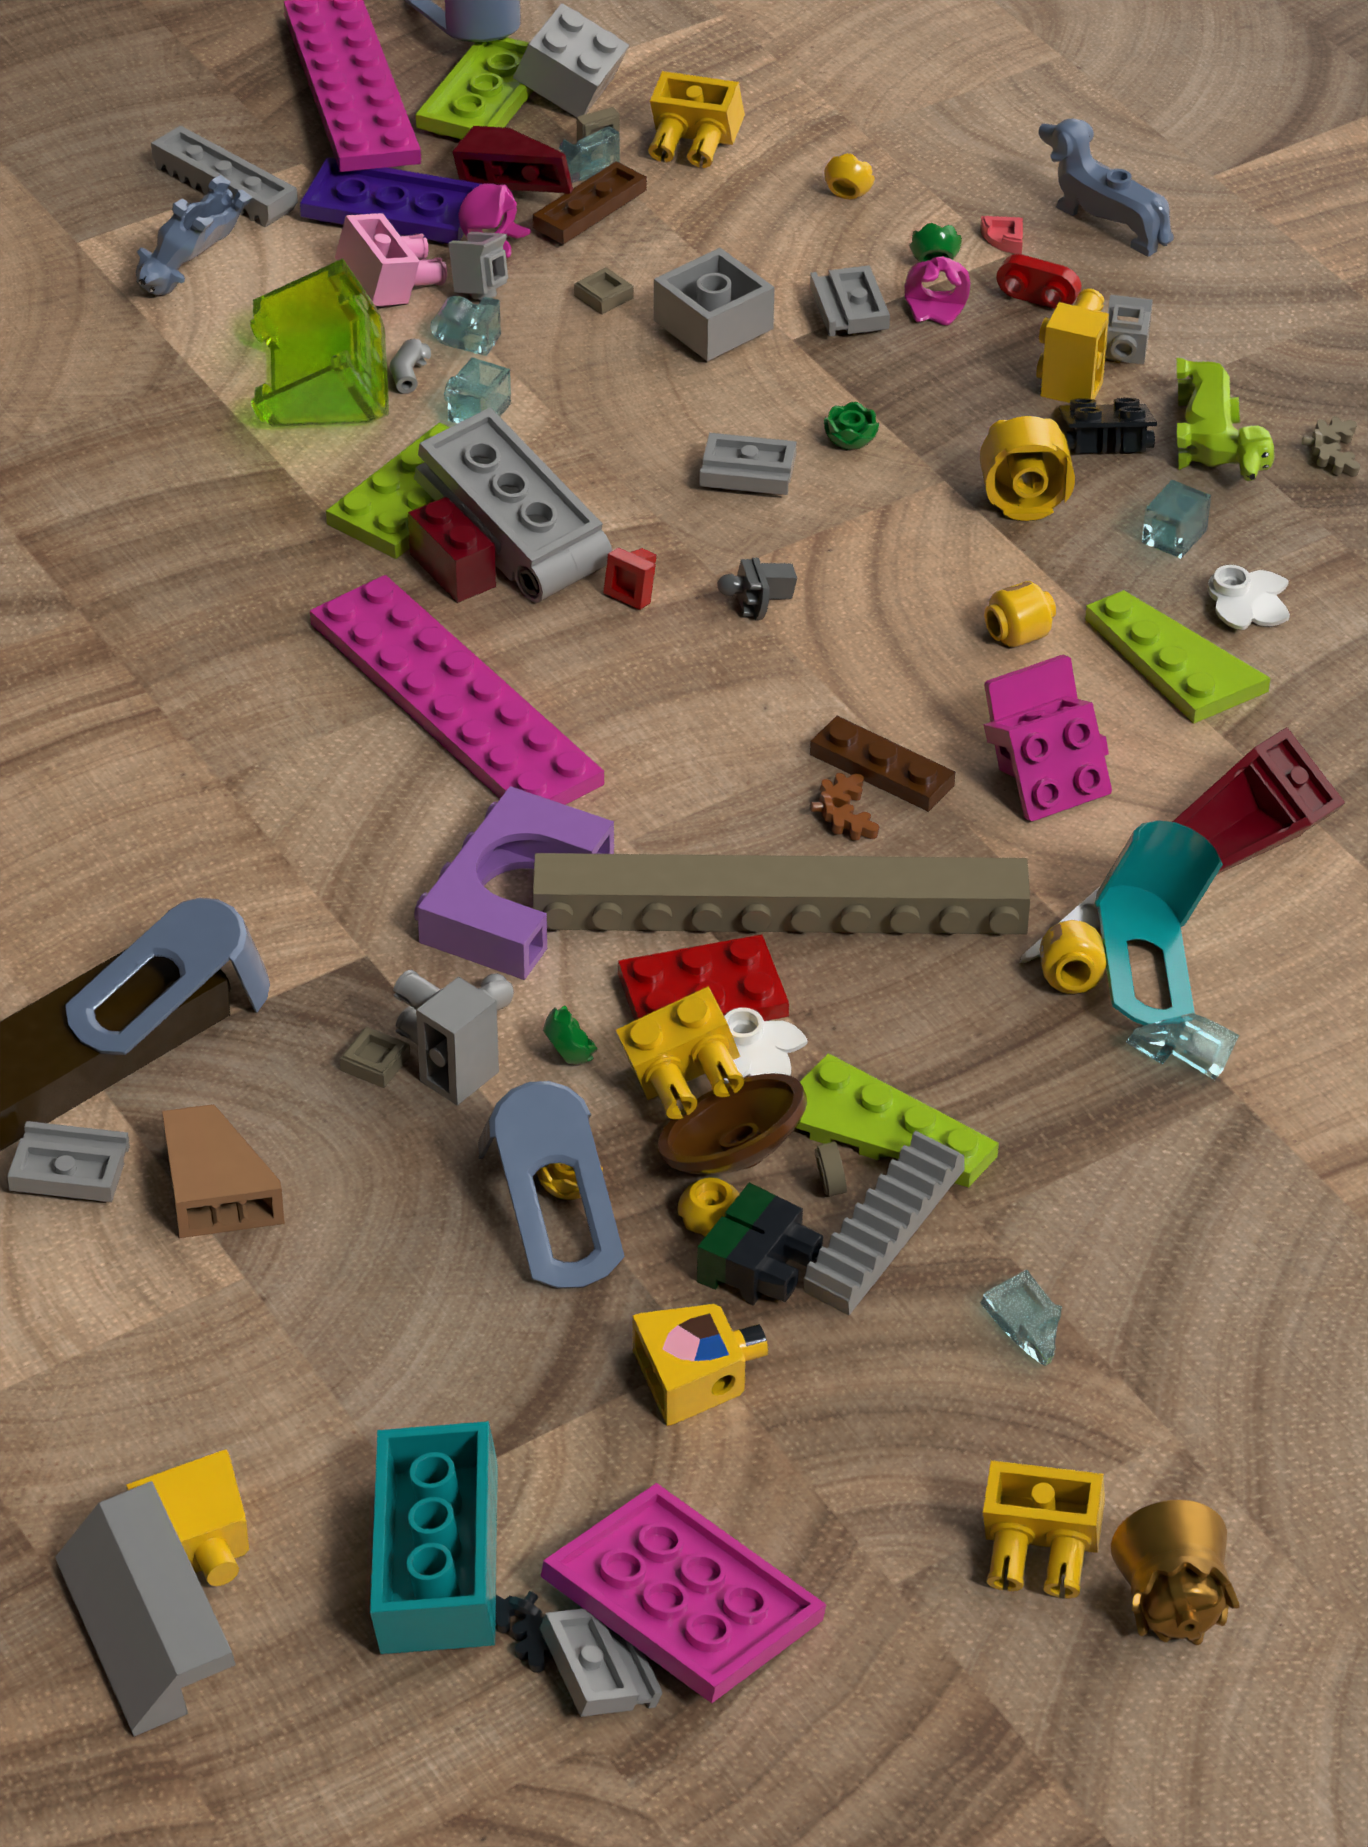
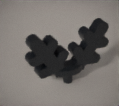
M529 1591L524 1599L514 1596H508L503 1599L496 1594V1624L498 1631L503 1634L510 1631L512 1616L516 1615L524 1619L512 1627L514 1639L521 1641L515 1646L516 1656L520 1660L528 1658L531 1671L535 1673L542 1672L545 1669V1656H553L540 1630L544 1617L542 1616V1611L534 1605L538 1595Z

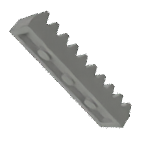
M181 125L151 143L152 158L158 170L161 171L167 168L168 174L171 177L178 173L180 182L184 183L189 180L193 189L201 186L204 195L210 190L208 185L211 180L221 175L231 182L228 189L233 193V199L239 190H243L252 196L251 201L242 209L240 214L248 212L249 218L252 221L259 218L263 227H267L288 214L298 204L296 187Z
M915 1131L912 1135L910 1146L903 1145L901 1148L899 1160H891L887 1175H879L876 1189L869 1188L867 1190L864 1204L857 1203L855 1205L853 1217L851 1219L846 1217L843 1220L839 1234L833 1232L829 1247L825 1248L822 1246L819 1250L817 1262H809L804 1277V1291L841 1312L850 1315L965 1170L964 1155Z

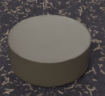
M836 1142L818 1145L815 1149V1157L825 1195L830 1197L847 1193L844 1169Z

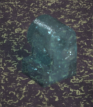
M451 296L446 299L432 319L430 326L432 334L444 345L487 356L501 335L500 300L483 297L479 305L464 297Z

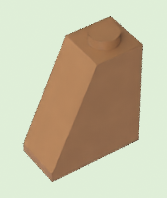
M215 1104L162 1111L179 1238L285 1224L280 1180Z

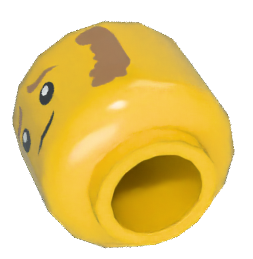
M1025 581L998 590L992 594L989 606L984 611L985 623L990 635L995 640H1001L1002 643L1009 647H1017L1048 635L1052 628V618L1056 615V605L1049 592L1043 591L1037 584L1031 581Z
M1062 921L1050 927L1042 937L1039 951L1043 976L1053 988L1063 993L1078 994L1087 992L1101 981L1107 963L1103 940L1094 927L1083 921Z

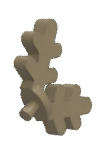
M1332 417L1329 426H1327L1326 421L1318 420L1312 437L1303 436L1302 445L1311 446L1313 455L1318 456V466L1326 467L1327 463L1333 465L1332 472L1336 475L1342 474V471L1350 476L1358 475L1361 465L1354 460L1355 454L1353 452L1341 453L1342 446L1339 444L1340 441L1344 443L1351 442L1357 423L1353 420L1341 422L1340 418Z

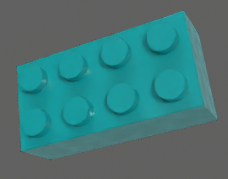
M489 1421L377 1430L370 1614L380 1654L495 1646L498 1462Z

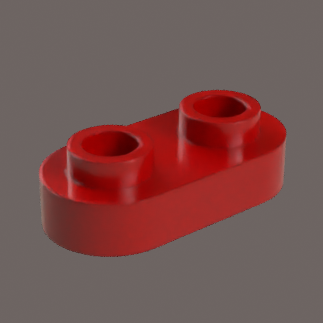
M1023 254L1008 256L998 269L996 275L999 287L1008 296L1056 309L1059 302L1073 305L1082 287L1078 275L1070 268Z

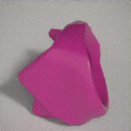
M482 184L468 193L461 204L458 218L466 238L470 232H483L482 229L496 228L500 224L503 215L502 224L494 233L507 234V237L511 236L516 239L523 238L531 233L529 228L515 224L517 203L505 184ZM505 240L503 250H505L506 258H509L511 256V246Z
M935 257L932 260L913 265L907 273L904 291L905 300L911 308L915 321L920 323L929 319L941 325H950L961 313L969 297L971 285L969 272L960 263L946 257ZM942 271L945 272L950 283L955 285V288L948 291H933L924 288L922 282L926 283L936 280L939 272Z

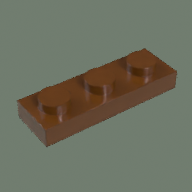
M615 161L573 188L570 194L565 193L534 213L533 228L564 245L647 190V177Z
M836 716L810 741L811 756L850 775L861 774L865 782L927 812L955 786V771L839 716Z

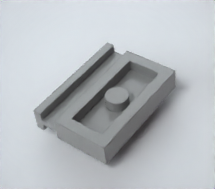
M870 265L829 270L828 276L818 277L817 272H810V288L829 336H835L836 330L846 329L848 334L870 333L876 330L889 329L890 314Z
M709 432L703 457V466L700 469V486L788 495L789 483L791 482L796 459L797 441Z
M26 1121L24 1137L20 1138L7 1176L9 1191L106 1202L113 1201L124 1166V1156L130 1148L128 1132Z
M585 1609L545 1614L540 1630L580 1717L632 1711L636 1704L646 1703L648 1708L657 1707L663 1692L643 1652Z

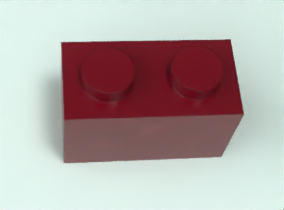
M448 497L433 501L408 512L410 555L457 603L496 587L495 545Z

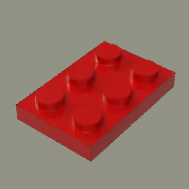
M763 934L618 960V976L634 1021L708 986L724 1016L736 1008H750L757 1011L764 1021L789 1017V1000Z

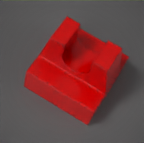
M619 547L608 553L603 593L639 610L651 603L657 554L643 548L628 552Z

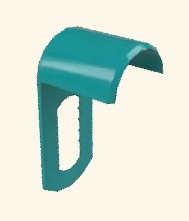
M1157 820L1142 823L1131 834L1098 889L1095 904L1098 907L1107 963L1106 969L1112 1007L1133 1022L1154 1030L1172 1032L1195 1027L1197 1023L1181 927L1185 926L1223 865L1218 852L1205 837L1193 829L1176 822ZM1132 939L1146 940L1163 950L1172 1007L1156 1009L1143 1004L1135 998L1127 941Z

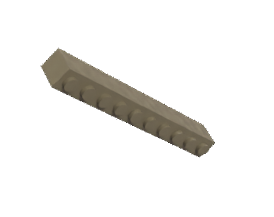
M535 853L533 909L547 913V930L1027 935L1030 910L1028 858Z

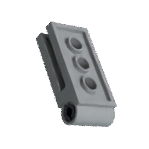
M491 407L419 444L418 456L424 463L416 466L414 479L435 501L448 497L495 545V565L510 581L516 580L519 589L530 601L538 603L607 565L608 553L612 551V547L607 536L602 531L603 523Z

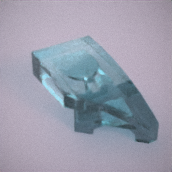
M607 126L577 141L576 145L565 139L562 141L559 149L566 155L572 183L589 179L615 161L620 163V133Z
M1189 1013L1136 1028L1129 1035L1126 1043L1162 1065L1173 1054L1215 1080L1224 1070L1239 1035L1205 1017Z
M1027 1269L985 1292L981 1305L1003 1331L1043 1366L1050 1364L1055 1355V1339L1062 1306L1053 1304Z

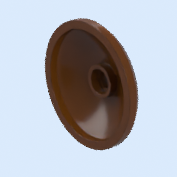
M769 1073L745 1077L743 1087L736 1093H734L730 1083L725 1084L730 1095L728 1097H718L712 1090L696 1099L697 1107L690 1115H687L683 1108L680 1110L683 1118L671 1119L663 1129L658 1147L664 1161L672 1168L691 1174L729 1173L757 1165L772 1154L800 1123L807 1105V1096L802 1084L792 1076Z

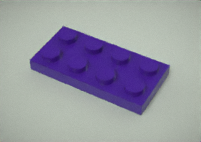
M327 157L300 202L301 217L316 219L324 223L333 222L344 224L345 216L383 213L400 236L423 234L426 239L435 240L439 243H449L451 241H461L464 235L458 218L461 204L468 193L482 184L387 167L340 172L336 159Z

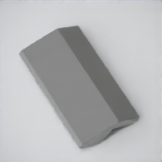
M150 1481L99 1502L56 1555L55 1559L133 1737L188 1714L181 1688L233 1667L236 1664L232 1650L153 1482Z

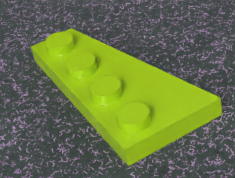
M1125 590L1086 605L1085 620L1193 724L1269 692L1271 680L1269 676Z
M829 1053L800 1081L807 1096V1105L796 1128L810 1132V1140L823 1144L837 1140L859 1147V1155L879 1160L880 1157L899 1159L903 1145L909 1147L913 1133L918 1131L964 1155L965 1170L955 1181V1184L968 1188L998 1157L999 1143Z

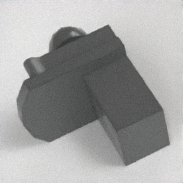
M759 558L741 559L737 576L734 574L723 575L717 582V588L726 596H734L736 594L742 610V616H754L755 620H762L768 610L769 599H792L797 575L792 563H761Z

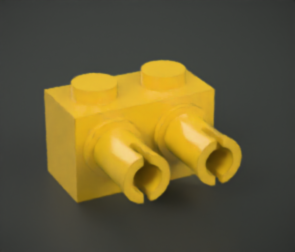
M662 71L650 99L656 134L648 148V152L653 159L661 162L663 153L666 151L664 162H670L674 157V152L680 138L694 139L687 153L688 161L692 165L699 167L704 156L703 168L710 167L719 143L734 144L745 116L739 82Z
M1088 288L1082 290L1078 294L1074 305L1059 302L1051 318H1044L1039 333V343L1045 344L1044 352L1040 355L1036 369V377L1042 379L1041 397L1070 403V400L1078 398L1095 400L1103 384L1109 313L1100 312L1104 307L1102 305L1104 298L1097 290Z
M709 986L616 1029L629 1063L647 1099L650 1100L659 1096L666 1115L671 1119L683 1118L677 1106V1100L681 1101L687 1115H690L696 1109L697 1100L687 1082L703 1074H706L713 1093L718 1097L730 1096L724 1084V1078L728 1079L734 1093L743 1087L744 1078L733 1061L741 1056L728 1023Z
M991 1460L983 1507L985 1537L988 1540H994L987 1584L995 1589L1003 1590L1005 1571L1008 1568V1591L1021 1590L1024 1584L1023 1574L1028 1545L1050 1547V1554L1043 1590L1049 1595L1059 1597L1062 1576L1065 1575V1598L1079 1596L1084 1552L1098 1553L1105 1505L1104 1474Z

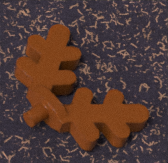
M837 773L834 785L828 779L822 780L819 802H811V812H821L823 819L831 822L832 832L835 834H842L843 828L849 830L850 838L853 840H859L861 835L869 839H875L878 836L880 827L877 823L870 821L871 814L861 812L855 815L853 814L854 806L850 804L851 799L855 801L861 799L864 777L861 774H853L846 777L843 773Z

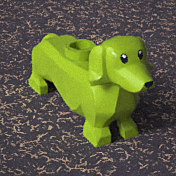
M1176 358L1177 379H1182L1178 380V406L1188 405L1185 414L1187 423H1177L1178 448H1183L1178 449L1179 470L1188 467L1192 461L1201 462L1213 468L1226 463L1239 464L1240 474L1244 477L1245 481L1255 480L1259 471L1268 470L1274 462V444L1269 432L1264 427L1258 425L1246 426L1239 430L1233 427L1232 424L1240 423L1239 397H1230V377L1221 364Z

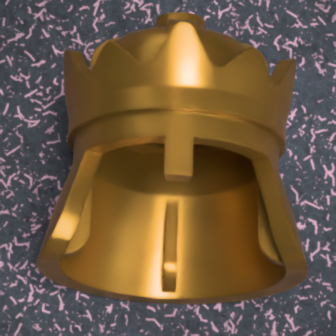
M1189 1500L1161 1501L1135 1511L1116 1529L1111 1541V1555L1118 1569L1131 1586L1132 1611L1135 1615L1137 1630L1140 1636L1147 1634L1151 1628L1163 1642H1168L1172 1638H1188L1194 1645H1200L1203 1642L1205 1632L1215 1624L1224 1626L1226 1624L1229 1607L1232 1609L1240 1607L1224 1566L1227 1528L1224 1520L1212 1508Z

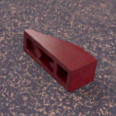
M473 126L452 151L459 180L480 184H505L509 190L566 194H570L573 191L565 153L511 128Z

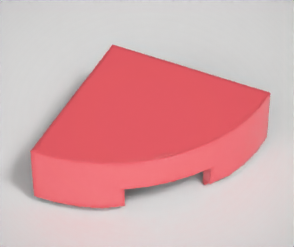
M981 216V234L990 245L1005 252L1022 254L1023 218Z

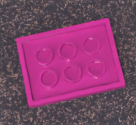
M655 1483L544 1559L541 1577L711 1704L821 1623L827 1605L658 1483Z

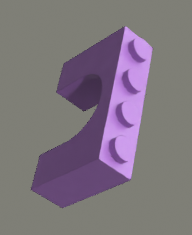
M510 786L498 802H493L489 806L484 821L478 829L466 836L461 851L452 863L447 862L443 866L439 879L430 892H425L420 896L414 912L415 920L418 921L419 943L525 980L548 949L547 913L499 897L484 887L485 884L507 871L534 869L535 853L614 854V821Z

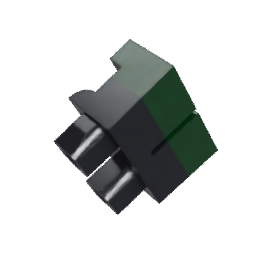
M749 1182L726 1210L725 1217L722 1216L698 1245L697 1282L714 1290L722 1282L740 1289L743 1299L753 1306L762 1294L786 1302L795 1291L799 1269L786 1263L789 1259L806 1267L810 1261L816 1263L819 1250L823 1246V1235L802 1225L803 1208Z

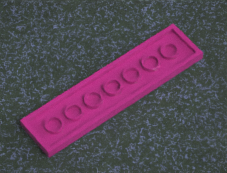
M284 1V16L339 171L346 172L421 164L420 146L364 1Z
M383 575L310 610L311 625L499 799L511 786L566 805L604 785V770L387 575Z

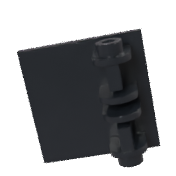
M1078 398L1070 400V405H1059V411L1068 427L1074 428L1073 432L1065 433L1068 448L1074 449L1075 454L1097 453L1098 428H1100L1101 453H1106L1108 428H1113L1114 453L1120 452L1121 428H1123V452H1146V448H1154L1155 446L1154 430H1147V427L1157 426V421L1146 404H1140V400L1137 398H1116L1112 405H1096V400Z

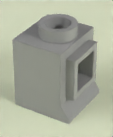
M470 232L467 234L468 241L449 242L454 292L471 293L473 299H489L497 296L496 288L506 284L508 279L506 253L503 250L507 234Z
M1110 295L1107 312L1109 313L1105 360L1135 364L1145 363L1153 299ZM1118 316L1139 318L1138 322L1117 320Z

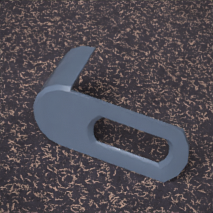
M404 0L450 37L461 41L487 42L499 40L515 33L521 25L520 0H445V11L431 0Z
M200 897L183 901L168 910L160 920L65 1004L68 1025L83 1045L102 1054L126 1055L229 960L255 1013L259 1011L267 1000L270 981L267 969L240 914L233 906L218 899ZM154 956L166 957L174 961L179 968L180 978L123 1030L109 1031L100 1026L95 1018L94 1010Z
M551 1081L528 1082L511 1089L496 1103L478 1141L479 1159L484 1158L495 1138L532 1280L557 1289L583 1288L607 1277L625 1257L589 1123L591 1113L584 1099L567 1086ZM563 1163L573 1167L595 1248L586 1258L577 1262H563L555 1259L552 1254L533 1181V1175L540 1168L549 1164Z

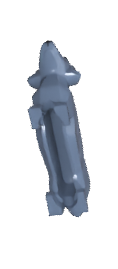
M1070 118L1063 120L1057 125L1046 123L1040 125V138L1053 148L1050 155L1052 162H1059L1058 182L1064 192V196L1058 200L1057 209L1074 216L1077 214L1078 205L1080 204L1086 212L1095 217L1127 224L1138 235V237L1131 240V248L1148 257L1157 252L1158 241L1162 246H1167V244L1174 240L1170 225L1168 201L1162 195L1132 180V176L1127 170H1112L1095 160L1090 152V142L1094 137V132L1087 122Z
M218 175L211 180L208 185L210 190L200 202L188 203L182 198L173 203V215L159 229L157 246L152 253L141 247L137 250V254L140 257L136 268L137 283L154 295L171 293L179 283H184L185 276L178 271L179 267L201 254L217 241L227 237L236 225L242 209L251 201L252 196L243 190H239L233 199V193L228 189L231 182Z

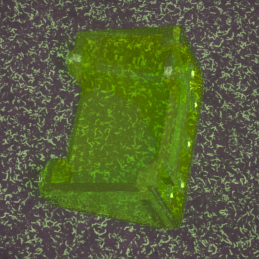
M343 258L253 299L254 318L250 320L252 332L260 343L265 342L271 350V387L266 383L255 387L254 398L251 399L254 413L261 422L267 421L272 427L372 423L389 415L384 324L375 304Z

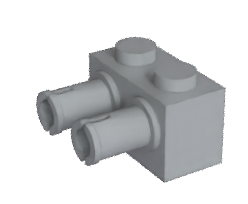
M407 970L398 978L393 988L395 992L394 997L399 1001L405 1002L409 1007L398 1017L395 1025L398 1029L395 1031L400 1036L406 1037L418 1045L420 1082L458 1106L499 1072L497 1000L493 999L484 989L476 988L459 976L442 989L423 979L413 970Z

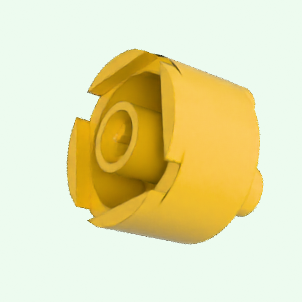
M1021 416L993 423L980 450V464L986 493L993 506L995 504L1003 510L1004 515L1015 520H1038L1054 513L1053 508L1063 500L1066 503L1072 495L1075 486V473L1068 444L1064 434L1059 429V425L1052 419L1034 416Z

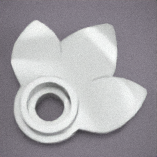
M1224 565L1219 567L1209 579L1208 593L1212 599L1217 601L1216 614L1224 623L1232 628L1245 630L1251 622L1271 627L1288 621L1290 617L1288 609L1277 596V594L1286 589L1289 580L1278 574L1265 570L1249 573L1240 566Z
M736 1008L724 1016L741 1056L733 1061L743 1077L769 1073L791 1076V1063L787 1053L797 1051L807 1044V1038L800 1029L783 1020L764 1021L757 1011L750 1008ZM724 1078L725 1084L729 1083L727 1078Z

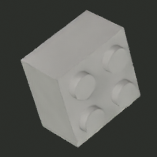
M561 3L528 44L513 78L575 117L582 116L590 110L613 80L630 45L616 37L612 32L606 31L585 18L578 11Z
M718 248L654 279V321L706 361H709L774 329L775 287L722 248Z

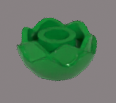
M929 223L920 231H913L912 242L909 243V247L919 262L929 261L935 257H946L953 260L961 249L962 237L957 234L956 229L952 225L940 227L934 223Z
M850 402L845 406H833L828 417L824 418V428L829 439L838 447L846 450L861 449L869 444L877 435L880 424L876 422L874 410L865 408L859 402Z
M565 1005L558 1010L554 1007L549 1012L544 1023L543 1032L568 1064H582L591 1061L594 1058L593 1054L598 1048L588 1038L587 1034L580 1029L578 1021L572 1017L568 1008Z

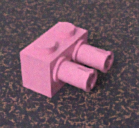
M383 213L345 216L335 259L371 306L386 307L388 305L408 304L414 286L443 285L447 279V267L445 261L442 262V258L425 260L428 256L429 247L428 241L423 234L400 236Z

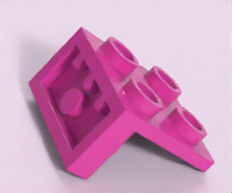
M1064 654L987 680L984 684L991 722L1065 696L1078 699L1072 661L1069 656ZM1100 734L1104 755H1108L1106 736ZM995 745L999 770L1015 778L1010 752L1007 751L1006 747Z
M1065 696L983 724L987 743L1006 747L1007 751L1010 752L1025 819L1035 821L1111 794L1112 787L1093 702Z

